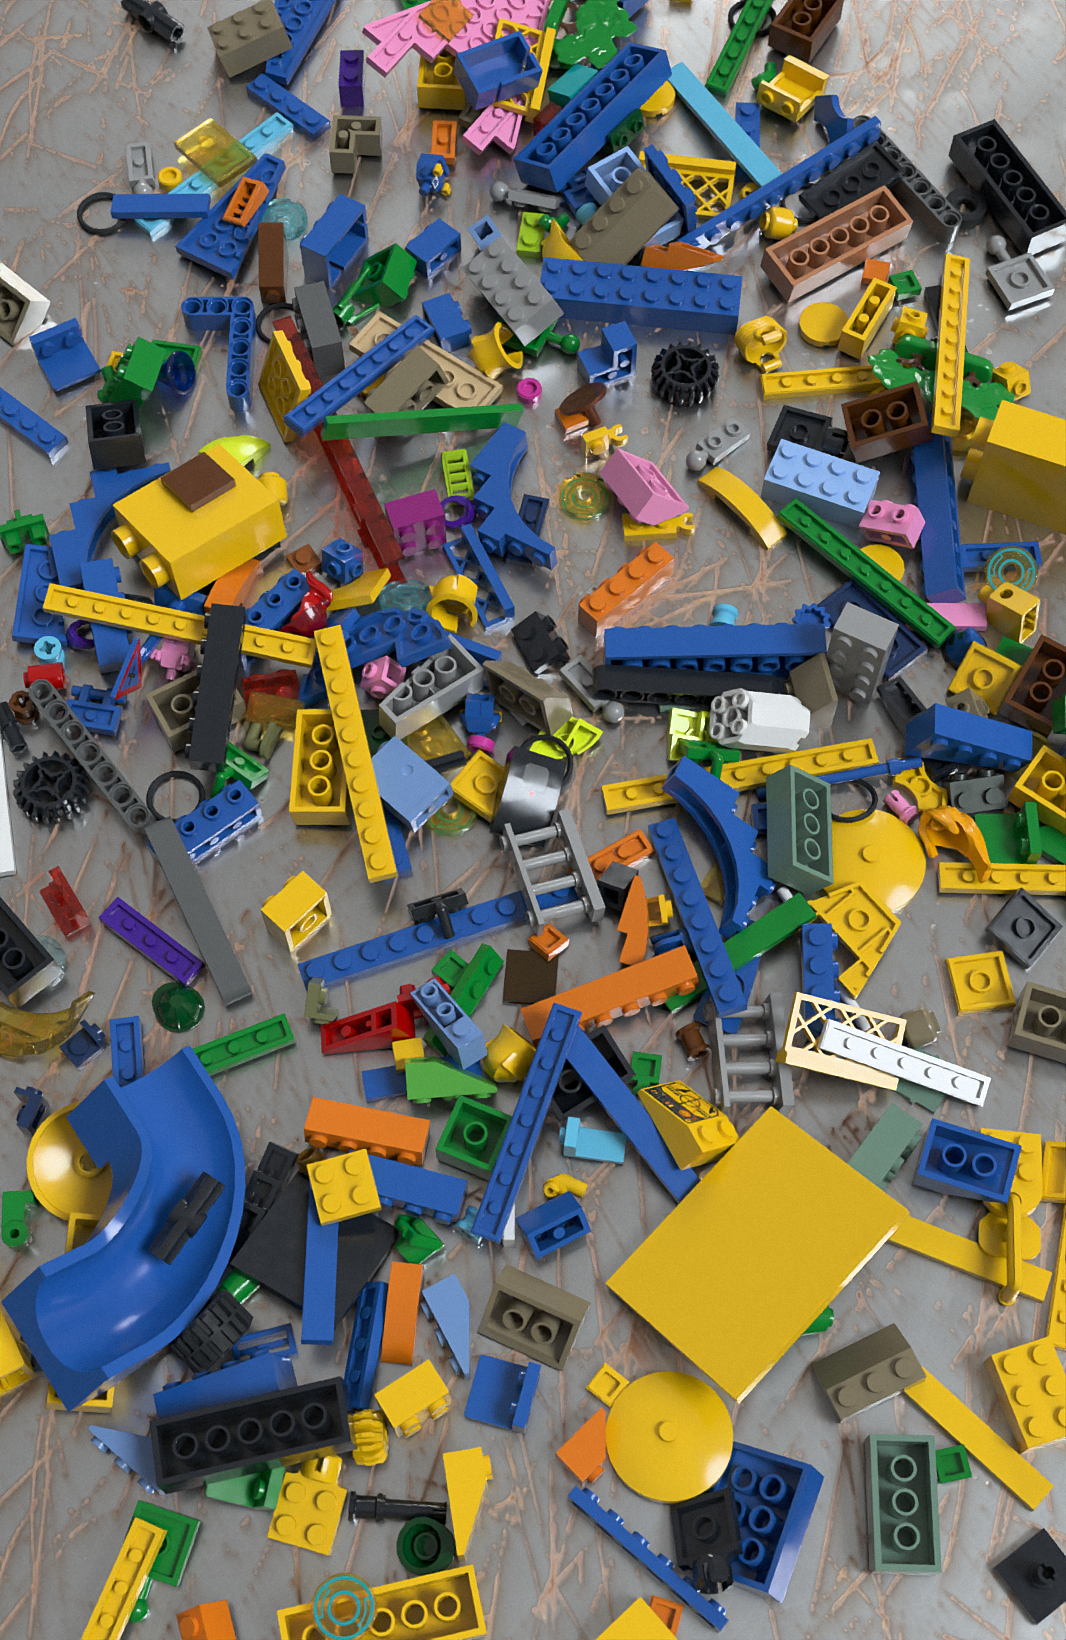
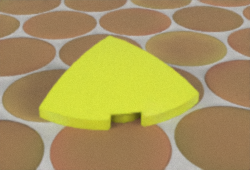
M248 435L222 437L205 445L198 451V455L220 444L241 465L245 466L249 461L255 463L271 447V444L263 439Z
M678 708L669 709L667 728L668 760L679 761L684 756L678 750L680 739L718 742L709 733L710 712L701 711L698 713Z
M572 716L553 736L566 743L572 755H579L592 747L601 737L603 731L580 718L578 720ZM541 730L538 735L547 734V733H545V732H543V731ZM549 740L536 741L530 748V751L557 760L567 757L562 747Z

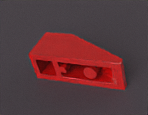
M396 1001L320 1026L321 1050L323 1054L392 1048V1042L415 1038L413 1013Z

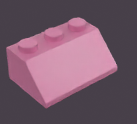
M617 448L600 472L606 481V487L618 496L617 501L629 510L630 518L639 524L644 522L654 526L685 513L689 509L688 505L653 462Z

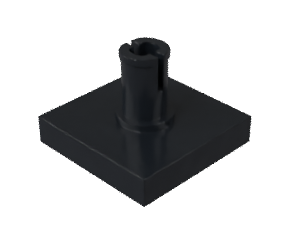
M1045 1528L1037 1532L992 1568L1034 1625L1039 1624L1066 1602V1556Z

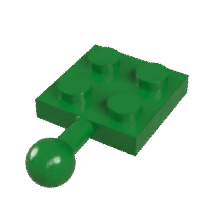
M500 318L499 322L505 324L509 328L505 321L502 318ZM557 319L526 346L523 345L515 334L503 345L538 357L546 341L561 346V349L566 354H574L580 348V340L574 334L562 336L552 332L558 321Z
M138 1500L125 1539L135 1517L167 1530V1533L129 1617V1622L139 1623L147 1617L149 1604L146 1598L153 1579L175 1587L179 1586L201 1520L143 1500Z

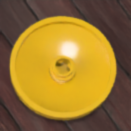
M868 809L852 810L838 816L855 817L863 814ZM874 810L869 817L858 822L843 823L831 820L834 884L821 889L822 894L827 896L830 892L863 880L892 913L906 906L917 894L926 870L924 849L914 831L902 820L900 821L899 818L879 810Z
M81 1102L69 1104L51 1114L35 1132L27 1153V1175L33 1193L49 1212L66 1221L69 1219L70 1212L102 1215L112 1188L113 1176L111 1165L109 1164L98 1169L66 1118Z
M676 1371L651 1373L632 1382L615 1400L606 1423L607 1453L614 1471L621 1481L633 1492L654 1502L678 1503L703 1495L724 1474L733 1449L731 1418L719 1395L702 1380Z

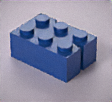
M521 31L456 54L453 73L474 110L494 104L495 98L499 102L538 87L543 70L533 52L529 53L530 47Z
M339 194L334 202H330L324 215L315 221L312 230L300 242L305 278L315 283L324 281L328 289L333 286L340 277L341 270L329 264L345 270L369 239L367 223H365L367 217L364 204L342 194Z

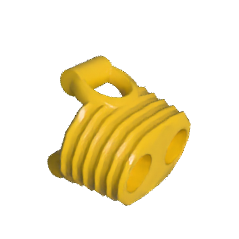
M764 316L742 325L735 333L734 343L746 361L755 363L766 374L782 367L778 353L786 345L788 336L786 330L771 317ZM766 354L774 357V359L764 363L760 361V357Z

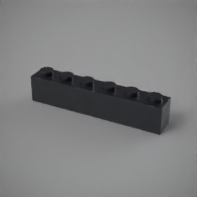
M212 603L210 613H205L204 629H208L207 638L201 639L200 654L204 655L203 664H198L196 680L200 681L199 690H194L192 706L196 707L195 716H190L188 728L189 733H192L191 743L187 742L185 746V759H188L190 768L194 770L225 772L246 624L245 607Z

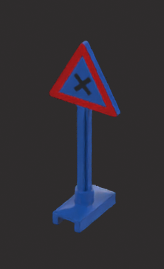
M166 584L158 589L154 588V605L205 616L204 604L208 596L195 592L180 600ZM149 635L142 647H140V639L133 638L111 692L110 699L117 700L141 688V667L163 637Z

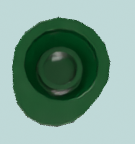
M170 982L159 987L153 994L152 1007L156 1018L161 1026L170 1032L182 1033L190 1031L200 1023L204 1016V1000L199 992L190 986L185 987L181 983Z
M416 1517L407 1522L400 1530L396 1542L400 1563L407 1571L416 1575H428L447 1568L453 1561L456 1552V1542L452 1532L440 1522L429 1517Z

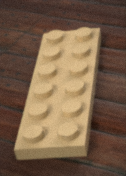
M379 311L349 343V350L361 357L399 328L401 324ZM426 340L419 346L440 365L449 380V383L432 400L442 407L491 405L502 392L503 385L430 341ZM402 360L398 362L395 366H393L391 369L396 368L402 362Z

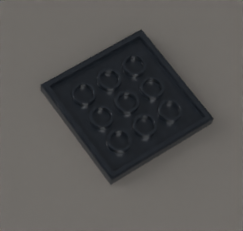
M297 1171L231 1261L230 1269L303 1312L310 1177ZM373 1213L339 1221L334 1331L343 1321L401 1235L395 1226Z

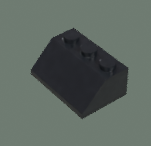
M605 1025L587 1035L624 1083L636 1076ZM565 1061L548 1108L560 1123L597 1101L567 1061Z

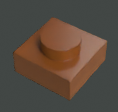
M310 544L286 555L287 562L291 568H295L305 577L308 571L313 574L322 569V562Z

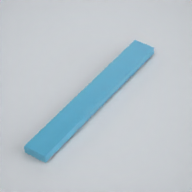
M683 62L671 68L672 75L667 81L674 87L675 93L759 188L782 175L778 168Z
M276 112L168 194L212 193L293 132V124ZM134 218L135 225L152 238L177 218Z

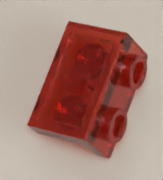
M281 669L275 673L264 675L252 674L249 677L242 678L249 720L297 712V709H303L302 704L299 702L300 689L296 670Z
M57 866L48 871L53 881L48 883L49 886L41 889L40 894L65 937H68L90 925L91 922L61 869Z

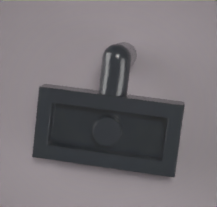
M462 888L407 904L413 921L427 922L434 919L435 914H437L444 939H450L455 936L449 914L461 911L463 909L462 906L469 903L466 893Z

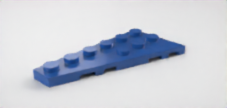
M275 0L274 5L293 48L267 60L265 71L267 77L275 82L285 85L289 84L337 0Z
M265 152L243 175L244 177L263 182L269 190L267 197L245 227L224 222L222 219L242 179L241 177L209 210L208 218H202L175 246L177 253L234 280L258 229V223L261 222L286 169L284 160ZM235 213L233 217L240 219L241 215Z

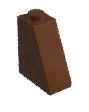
M260 222L258 223V256L262 303H287L289 255L284 223Z

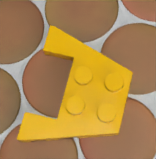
M863 880L830 892L827 896L814 901H807L816 913L817 918H820L824 924L832 923V932H837L838 939L858 960L837 978V982L854 1000L859 996L902 923ZM799 929L793 934L796 936L800 933L801 929Z

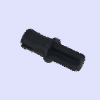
M6 701L0 702V733L5 736L10 752L13 754L21 753L28 747L20 731L21 724L15 719L9 703Z

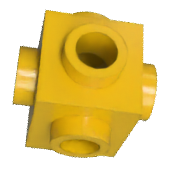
M904 306L900 318L895 316L890 330L894 332L892 342L896 343L899 337L906 334L925 339L929 327L925 326L928 313Z

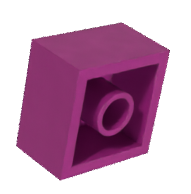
M435 489L384 503L387 533L397 558L411 556L416 552L429 548L435 549L447 543L445 514Z

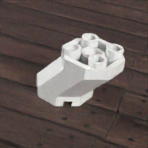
M742 688L723 692L721 696L715 697L712 701L709 733L712 738L728 748L768 751L775 754L794 752L800 746L796 744L799 739H805L809 734L810 711L805 706H802V702L798 698L791 695L752 692Z

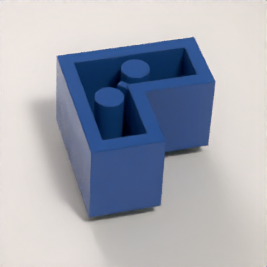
M626 322L610 324L602 328L601 345L578 352L577 369L585 385L602 382L606 386L635 376L637 342Z

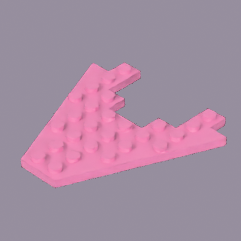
M431 0L364 26L362 33L377 45L367 57L366 63L385 78L412 48L430 63L434 61L444 48L456 57L457 53L493 41L499 18L543 31L550 0ZM502 27L504 36L513 33L512 30ZM524 37L529 46L537 43L538 38ZM520 94L512 97L515 104L524 106L525 102ZM492 105L486 106V110L464 133L461 141L479 156L492 141L511 155L516 145L523 115Z

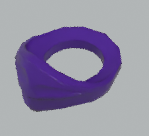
M452 495L441 502L443 511L446 505L452 502H458L465 509L463 517H459L455 521H447L445 519V525L448 528L461 529L462 526L472 524L476 518V509L465 496Z
M77 619L71 623L66 631L68 645L82 650L94 648L93 639L80 637L76 632V629L82 625H90V622Z

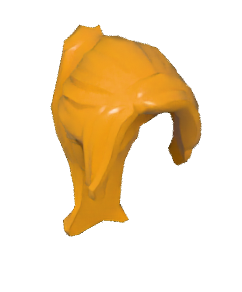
M947 805L925 810L919 820L918 833L925 845L927 855L930 858L938 856L935 846L958 850L960 854L967 857L973 863L978 881L980 883L987 881L991 875L990 860L982 833L973 818L967 815V813L959 812L957 808Z

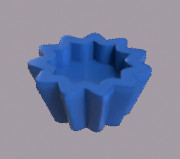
M812 603L810 606L803 604L802 609L795 610L796 616L792 618L794 624L814 622L816 624H824L825 630L831 626L828 621L830 614L824 613L825 607H817L815 603Z

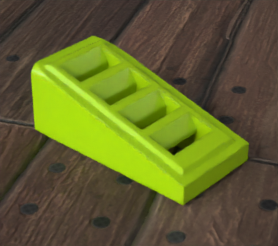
M459 449L442 452L441 462L447 496H452L455 491L467 490V493L454 495L465 496L474 503V491L467 450ZM463 470H464V472H460V473H453V474H450V473H449V472H456V471H463ZM466 481L464 483L451 484L452 482ZM458 502L449 503V506L461 505Z

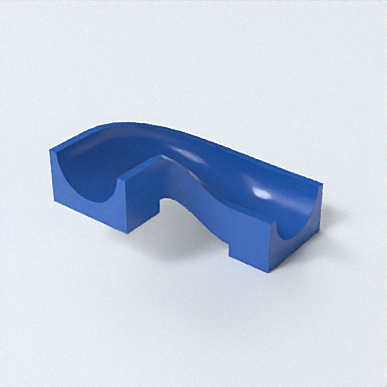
M191 1046L182 1048L164 1064L120 1088L113 1076L104 1079L66 1117L98 1169L109 1164L111 1165L113 1178L109 1200L97 1226L84 1245L37 1267L1 1301L68 1412L116 1386L125 1377L143 1366L189 1326L215 1290L235 1245L243 1214L245 1196V1160L242 1142L233 1114ZM204 1171L225 1185V1188L215 1204L207 1212L208 1217L192 1239L189 1238L170 1266L149 1252L148 1249L167 1224L166 1219L181 1198L186 1197Z

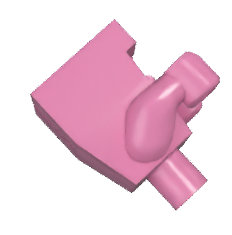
M163 637L162 649H155L149 658L156 660L161 667L167 669L165 679L174 681L177 679L178 672L186 673L194 664L193 657L196 644Z

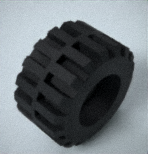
M227 1289L220 1291L208 1299L189 1326L169 1343V1348L195 1375L202 1373L219 1361L249 1329L253 1316Z

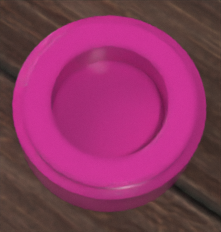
M533 378L522 379L516 387L517 398L525 404H533L539 401L542 396L540 382Z
M470 735L466 744V748L470 752L476 754L478 750H481L488 756L493 753L495 746L494 741L480 735Z

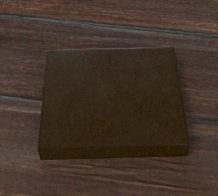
M507 949L502 1003L532 1005L555 996L559 953L550 961H547L536 951Z

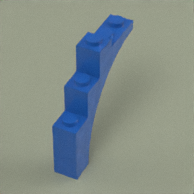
M504 422L469 465L473 482L481 487L473 497L476 513L485 519L477 530L478 537L485 551L503 556L509 549L514 555L523 556L539 567L543 566L553 570L557 564L555 547L539 538L525 525L516 512L511 499L514 474L520 460L528 449L526 432Z
M169 462L154 464L137 470H128L120 474L117 473L116 467L108 471L99 469L90 472L95 497L69 503L75 529L49 535L61 586L84 590L79 563L93 561L100 540L108 527L116 520L113 504L171 471Z
M683 756L671 768L661 789L677 800L692 815L706 834L717 856L725 893L724 912L719 933L728 939L736 931L741 932L746 927L749 918L746 917L748 911L754 907L763 895L767 897L771 894L776 882L768 877V863L753 854L757 846L754 841L758 830L734 815L738 807L735 802L739 792Z

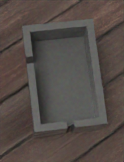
M324 281L294 287L296 298L291 299L295 313L294 319L296 327L301 333L300 340L302 348L306 351L305 356L309 370L314 369L316 379L339 374L345 369L342 340Z

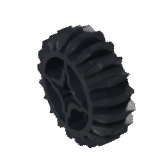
M680 341L676 347L670 343L668 350L662 348L660 355H656L651 367V381L654 384L655 392H660L661 398L669 397L670 403L675 400L678 401L680 406L683 402H688L691 406L693 401L700 404L703 398L709 399L711 392L715 391L717 382H719V366L716 363L715 355H710L709 349L702 350L700 344L696 347L692 346L691 341L687 345H683ZM704 375L702 379L697 381V379H699V376Z
M43 751L42 758L38 759L32 756L33 762L31 764L23 762L25 771H17L18 779L13 780L15 788L13 796L17 801V806L23 810L25 816H32L33 820L37 823L43 819L44 823L48 825L53 818L56 823L60 824L61 817L63 816L69 820L71 819L70 812L80 813L78 804H86L85 796L89 795L90 792L87 786L90 780L86 775L85 768L80 765L76 758L71 759L67 753L60 757L56 751L53 752L52 756H48ZM47 782H49L51 786L54 787L56 793H54L51 788L49 789Z

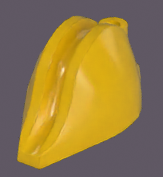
M553 219L549 236L541 242L543 246V259L544 257L584 261L570 244L568 237L557 221Z

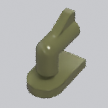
M245 721L244 748L260 752L262 759H270L284 728L277 726L275 722H269L264 737L260 740L258 737L263 725L258 721Z

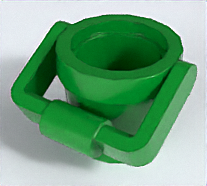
M398 1214L394 1226L402 1237L395 1247L409 1263L421 1264L445 1246L441 1239L419 1216L416 1218Z

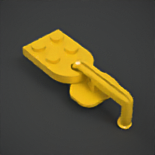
M981 1128L979 1133L1022 1146L1007 1204L983 1201L991 1212L982 1218L978 1224V1243L980 1249L988 1256L1006 1258L1007 1285L998 1292V1300L1001 1304L1010 1306L1016 1301V1297L1023 1285L1022 1260L1034 1259L1041 1249L1040 1228L1029 1217L1037 1208L1043 1193L1041 1134Z

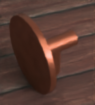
M594 382L575 390L561 403V413L565 416H571L584 411L593 427L599 425L601 420L595 411V404L606 394L607 388L605 384Z

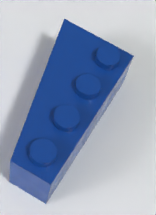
M935 703L906 725L905 755L1017 772L1032 762V731Z
M261 1350L252 1353L247 1361L241 1363L239 1360L230 1361L222 1364L219 1371L213 1373L204 1371L196 1375L194 1374L189 1382L182 1384L181 1381L166 1384L163 1386L164 1391L153 1394L158 1419L298 1385L291 1359L276 1355L268 1350Z

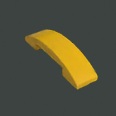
M716 466L697 480V484L714 500L719 497L750 527V534L765 549L769 550L787 536L786 530L771 509L750 487L735 475Z

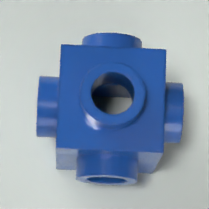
M339 538L321 549L322 571L346 584L363 573V551Z

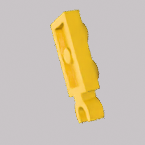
M629 513L622 514L624 542L676 539L677 532H681L684 535L694 534L695 526L685 525L684 523L693 522V514L684 513L680 517L670 518L654 526L644 522L639 524L630 518Z

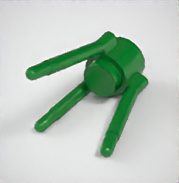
M370 266L365 268L356 282L350 284L339 302L332 309L337 325L343 327L348 323L350 326H353L357 320L380 307V304L376 303L354 315L355 308L349 302L371 270Z

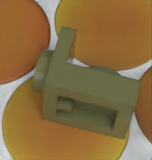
M313 977L308 983L304 1017L312 1018L311 1021L314 1023L328 1024L329 1021H333L337 1017L338 1009L321 1007L326 1005L328 988L324 987L325 978Z

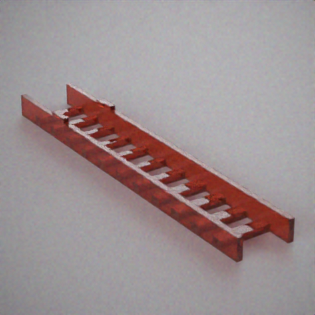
M291 315L272 321L275 330H283L287 341L291 342L295 358L300 361L303 375L310 383L311 393L308 397L324 385ZM323 421L314 429V432L359 526L357 533L364 548H369L378 569H389L391 577L385 584L388 591L407 585V581L398 564V561L404 559V555L350 440L323 441L320 434Z

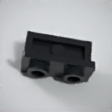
M535 611L513 627L511 631L533 672L540 674L559 659L567 662L571 658L567 653L569 649L567 643L555 631L557 625L549 615L545 616Z

